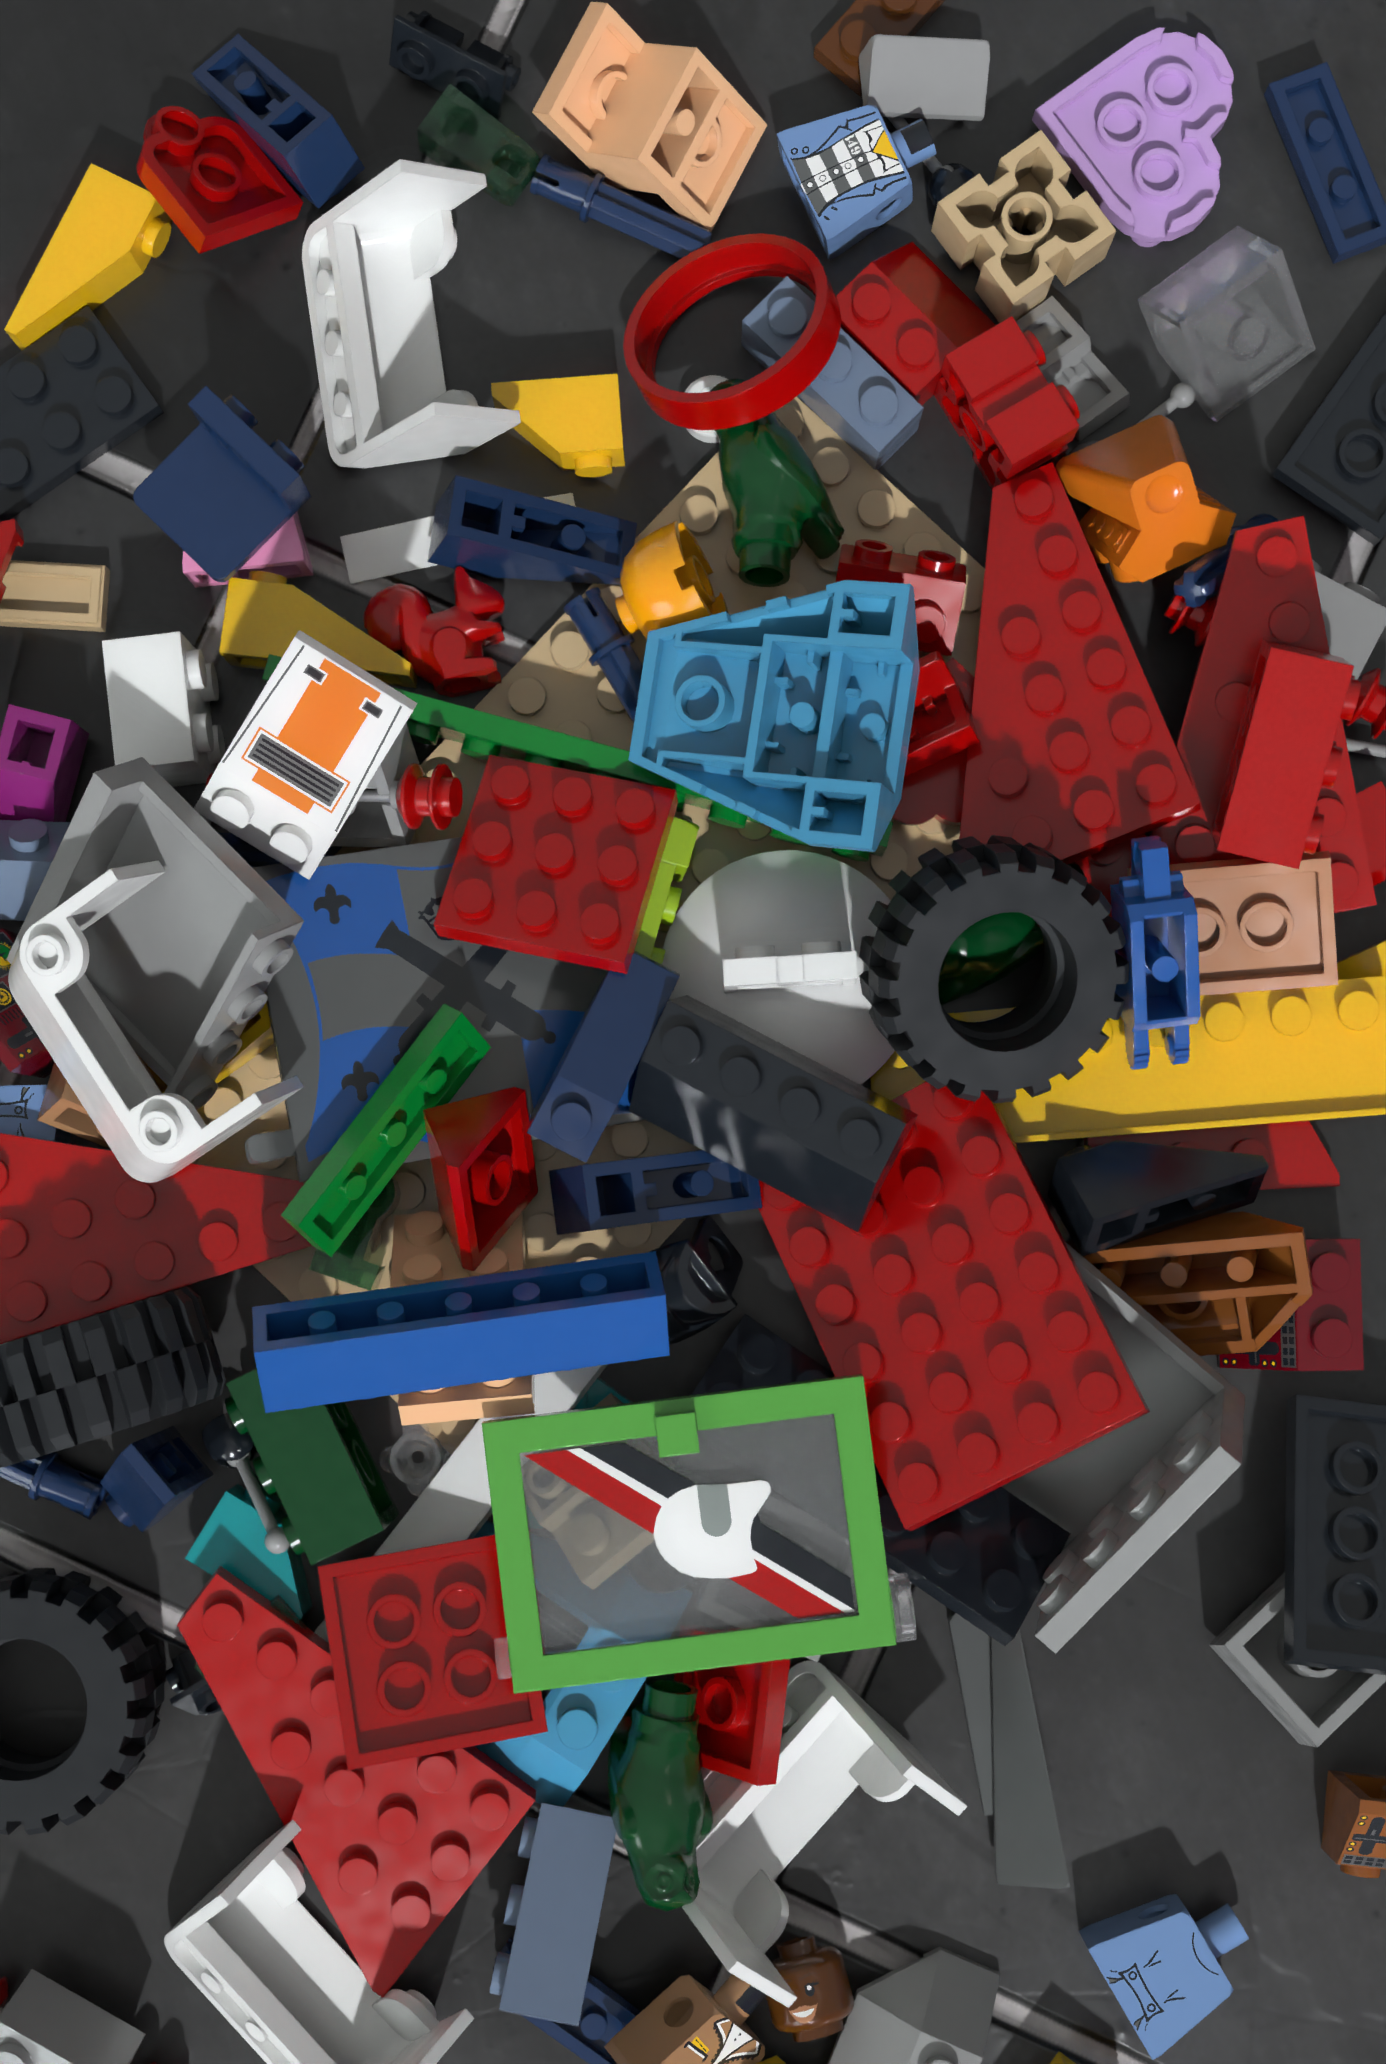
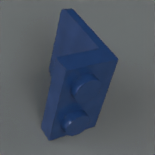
M205 386L188 403L200 424L135 489L133 499L135 504L213 580L226 582L312 496L299 475L300 471L305 467L300 459L279 439L276 438L268 445L252 430L259 422L236 397L230 394L222 401Z

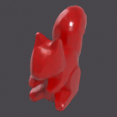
M461 566L456 567L454 572L455 606L434 613L425 594L416 587L400 583L388 586L377 592L370 599L364 612V628L367 629L369 636L393 652L402 650L405 659L412 664L416 675L432 684L438 694L452 698L493 688L497 684L502 683L501 675L497 671V662L492 657H485L483 648L505 640L501 624L492 622L505 610L503 596L493 587L471 578Z

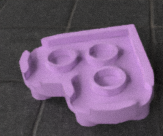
M1156 28L1134 38L1035 109L1032 118L1034 124L1039 130L1043 131L1067 163L1072 174L1084 190H1087L1107 219L1123 234L1130 236L1136 244L1142 247H1153L1161 241H1172L1192 232L1210 213L1220 188L1219 169L1221 167V157L1212 139L1222 129L1233 102L1231 85L1234 81V74L1224 52L1201 33H1197L1194 38L1181 32L1163 33L1165 28Z

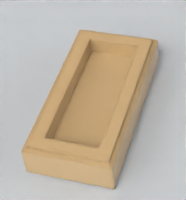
M10 560L2 580L6 590L0 602V626L106 632L110 570L105 565Z

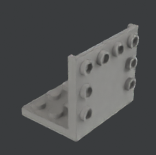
M1068 1243L1066 1245L1150 1412L1001 1486L1071 1533L1061 1553L1045 1571L1043 1580L1047 1582L1046 1589L1036 1603V1606L1041 1610L1035 1637L1055 1654L1242 1464L1245 1395L1082 1257Z

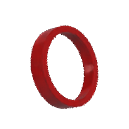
M763 233L725 238L703 246L681 258L665 270L643 293L630 315L624 334L623 350L626 366L647 404L664 420L680 427L695 430H719L741 426L780 409L797 397L815 380L835 349L841 327L840 306L822 264L805 245L784 236ZM774 276L785 278L788 276L791 280L805 286L816 297L810 321L797 342L776 363L753 378L725 389L703 393L679 392L660 386L657 383L655 373L656 357L664 336L671 325L689 306L711 291L734 281L751 277Z

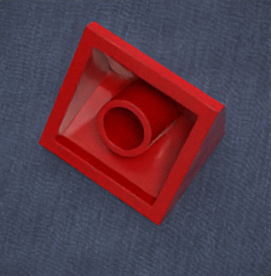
M511 1087L423 1110L439 1213L463 1269L476 1270L538 1193L531 1135L527 1133L529 1116L525 1089Z

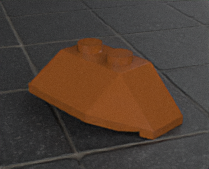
M1244 1211L1220 1213L1083 1256L1198 1356L1257 1352L1285 1324L1297 1308L1302 1306L1313 1294L1304 1228ZM1073 1239L1066 1242L1080 1254Z

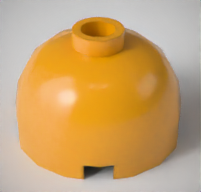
M676 520L653 531L638 541L624 558L620 573V582L624 595L617 597L615 604L624 626L631 634L640 630L647 639L649 631L725 611L728 612L722 592L715 598L711 582L708 578V575L712 574L713 570L696 538L683 522L678 524Z

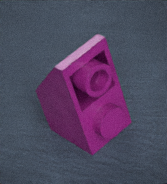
M9 704L0 735V820L20 821L23 819H38L47 822H66L89 733L70 719Z

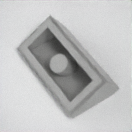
M878 34L870 38L858 58L863 106L875 105L882 117L981 121L984 118L990 63L989 41Z

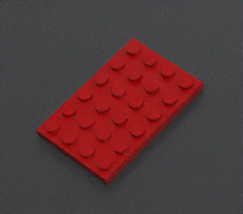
M924 1082L891 1100L918 1114L859 1232L759 1180L762 1208L758 1209L835 1377L862 1374L864 1377L874 1463L904 1529L913 1531L1150 1412L996 1104L983 1091H981L980 1098L976 1101H970L955 1097L947 1086L937 1089L928 1082Z

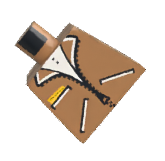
M733 1974L715 1994L692 1976H680L611 2038L604 2047L617 2064H756L765 2056V2045L745 2023V2020L767 1995Z

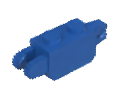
M1161 837L1131 839V876L1119 877V884L1110 885L1112 918L1121 924L1126 940L1124 947L1115 950V952L1129 961V981L1126 984H1116L1115 993L1125 1000L1120 1016L1124 1020L1128 1064L1132 1070L1148 1067L1150 1057L1148 1030L1165 1028V1050L1173 1065L1187 1063L1190 1057L1189 1025L1197 1024L1201 1016L1198 917L1194 898L1183 885L1182 872L1180 873V870L1170 871L1168 846L1165 842L1161 841Z

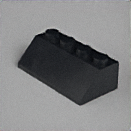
M688 995L668 1000L640 1059L629 1111L857 1232L860 1231L918 1114Z

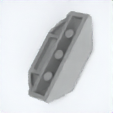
M939 1946L924 1954L923 1958L903 1965L858 1988L853 1997V2010L845 2017L843 2022L844 2029L838 2034L827 2064H981L1001 1977L1000 1972Z

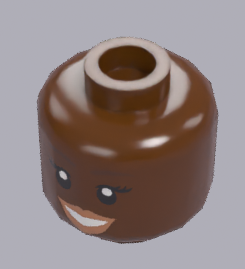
M814 1935L794 1938L776 1945L779 1957L773 1959L771 1963L797 1996V1999L788 2008L770 1996H766L775 2028L781 2032L792 2033L794 2042L816 2040L843 2030L844 2024L842 2019L852 2012L854 1998L840 1950L833 1946L817 1947Z

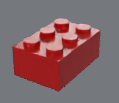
M1262 639L1211 831L1217 850L1299 869L1303 852L1314 855L1324 823V814H1319V807L1316 806L1321 786L1329 788L1334 786L1342 759L1343 748L1336 747L1337 742L1334 741L1340 719L1351 721L1360 694L1361 680L1355 679V676L1352 675L1354 665L1339 656Z

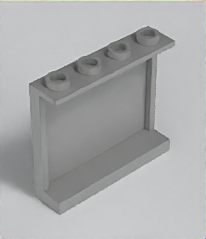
M143 757L93 773L8 954L7 961L12 964L20 942L29 927L109 869L159 860L166 872L82 931L88 942L90 954L85 975L133 1050L168 1086L164 1093H174L186 1098L197 1110L215 1094L218 1088L215 1080L223 1065L230 1061L240 1050L242 1040L239 1037L248 1021L267 1002L268 997L264 992L273 976L291 959L294 950L290 946L304 920Z

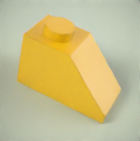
M618 374L491 383L495 408L519 410L521 423L513 427V429L563 471L575 470V474L580 477H601L612 473V467L625 466Z

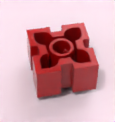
M1013 316L946 354L940 371L943 377L938 379L934 392L936 400L958 436L963 435L974 455L972 458L992 490L997 485L1053 462L1054 466H1056L1057 462L1066 455L1069 449L1067 444L1073 441L1080 426L1077 422V419L1080 418V413L1073 396L1064 385L1060 384L1056 387L1053 382H1047L1039 369L1046 364V356L1041 344L1030 330L1022 332Z

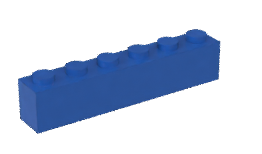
M656 1251L252 1307L253 1349L265 1413L670 1356L666 1294Z

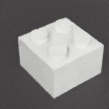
M180 631L102 641L115 765L143 757L172 787L206 783L208 776L215 771L216 763H219L226 753L221 726L212 725L210 701H217L219 699L218 679L214 664L205 663L202 651L196 649Z

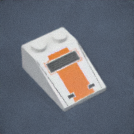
M299 630L218 764L194 809L212 822L310 880L418 703Z

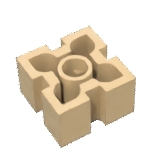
M1042 130L1000 158L992 184L988 186L982 176L977 174L937 203L931 229L960 270L971 262L975 263L980 270L975 291L999 323L1011 316L1017 321L1044 302L1054 275L1058 277L1065 287L1105 259L1116 234V229L1087 190L1073 199L1065 189L1071 169ZM1012 227H1016L1019 233L1014 231ZM1028 229L1033 235H1022L1020 233Z

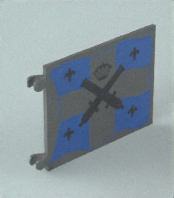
M462 837L323 857L310 880L282 863L252 867L304 920L290 946L294 950L291 959L273 976L265 990V994L268 997L267 1006L281 1082L297 1076L304 1087L285 1099L289 1130L256 1134L245 1141L244 1146L248 1162L258 1164L295 1156L299 1182L307 1181L443 1004L462 1012L491 1046L449 1103L517 1087L525 1089L530 1121L531 1113L607 970L438 936L433 924ZM639 1062L606 1127L645 1120L629 1111ZM427 1132L403 1164L431 1159ZM531 1135V1139H532V1140H537V1139H538V1138H536V1137H534V1136Z

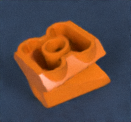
M1163 415L1153 416L1067 455L1056 464L1055 469L1065 492L1091 506L1079 524L1096 563H1109L1113 577L1118 582L1131 583L1140 581L1143 583L1226 545L1236 513L1195 486L1176 426L1173 421Z

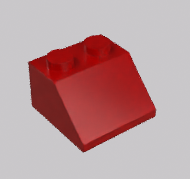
M913 242L872 261L836 295L840 306L841 328L921 406L934 395L938 379L943 377L940 371L945 355L995 326Z

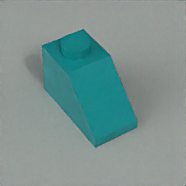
M236 1484L226 1490L185 1559L211 1575L215 1573L219 1566H222L301 1622L312 1607L301 1554L297 1555L291 1546L281 1554H274L266 1548L264 1540L267 1532L248 1490ZM260 1486L278 1526L282 1527L281 1519L288 1515L279 1510L282 1505L280 1498L275 1494L269 1495Z

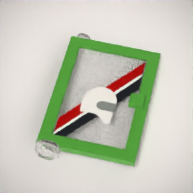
M862 1374L482 1422L507 1637L494 1639L495 1660L498 1679L512 1678L514 1694L893 1646L899 1642L916 1640L915 1612L907 1572L888 1574L864 1377Z

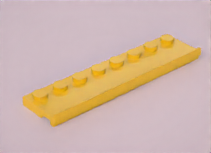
M1386 976L1338 980V985L1202 995L1200 996L1201 1016L1197 1024L1189 1025V1061L1183 1064L1173 1065L1170 1062L1165 1050V1028L1148 1030L1150 1047L1148 1067L1136 1070L1130 1069L1125 1045L1124 1020L1121 1016L1119 1020L1108 1018L1102 1031L1109 1036V1039L1099 1053L1089 1048L1078 1059L1084 1068L1075 1076L1067 1080L1059 1073L1049 1079L1051 1090L1031 1097L1023 1088L1016 1089V1099L1013 1102L995 1104L1015 1143L1386 1115ZM1014 1008L948 1014L958 1021L982 1022L998 1018ZM896 1051L870 1077L871 1091L889 1100L926 1082L911 1066L904 1062Z

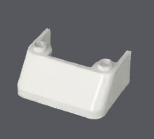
M399 159L315 220L305 234L302 246V264L329 453L338 466L366 469L462 455L521 423L519 410L480 407L475 397L468 391L452 389L446 392L430 277L440 272L456 251L457 233L453 226L451 210L487 187L486 176L483 173Z
M159 860L109 869L29 927L20 942L8 976L12 996L115 1157L131 1177L146 1183L158 1182L176 1174L304 1087L297 1076L255 1092L206 1125L195 1107L186 1098L174 1093L160 1092L88 980L85 971L89 963L90 954L88 942L82 931L166 872Z
M803 1661L789 1670L776 1784L756 1786L704 1767L701 1768L705 1791L708 1794L712 1808L713 1823L710 1832L700 1836L696 1846V1859L700 1880L698 1895L692 1903L684 1905L682 1908L728 1972L789 2008L797 1999V1996L765 1955L767 1950L784 1931L789 1916L788 1901L783 1891L774 1881L776 1877L858 1785L867 1794L881 1802H892L900 1799L916 1784L958 1816L967 1808V1805L918 1750L837 1675L819 1662Z
M291 1820L258 1845L164 1937L165 1947L177 1966L267 2064H437L474 2019L465 2008L439 2022L436 2019L437 2013L432 2003L416 1990L405 1992L400 1989H392L383 1998L372 1991L360 1967L297 1900L306 1889L302 1876L304 1874V1867L297 1855L285 1847L302 1830L294 1820Z

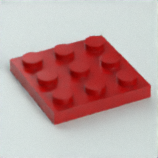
M489 755L433 924L437 935L627 974L677 809L678 798L676 790Z
M495 1535L317 1566L347 1770L548 1732L541 1690L516 1694L513 1692Z

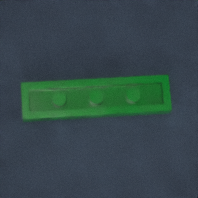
M446 1004L441 1006L281 1214L312 1246L326 1255L333 1256L426 1134L423 1110L448 1104L491 1048L462 1012Z

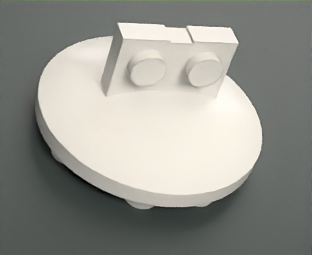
M798 850L770 851L751 855L730 863L703 881L690 894L680 907L672 926L669 928L663 949L666 951L662 965L680 974L669 1000L688 995L861 1085L872 1077L895 1051L877 1029L869 1014L872 1005L862 995L859 975L864 971H869L868 965L859 957L862 937H875L877 927L868 917L876 901L888 905L890 900L874 882L858 870L841 861L813 852Z

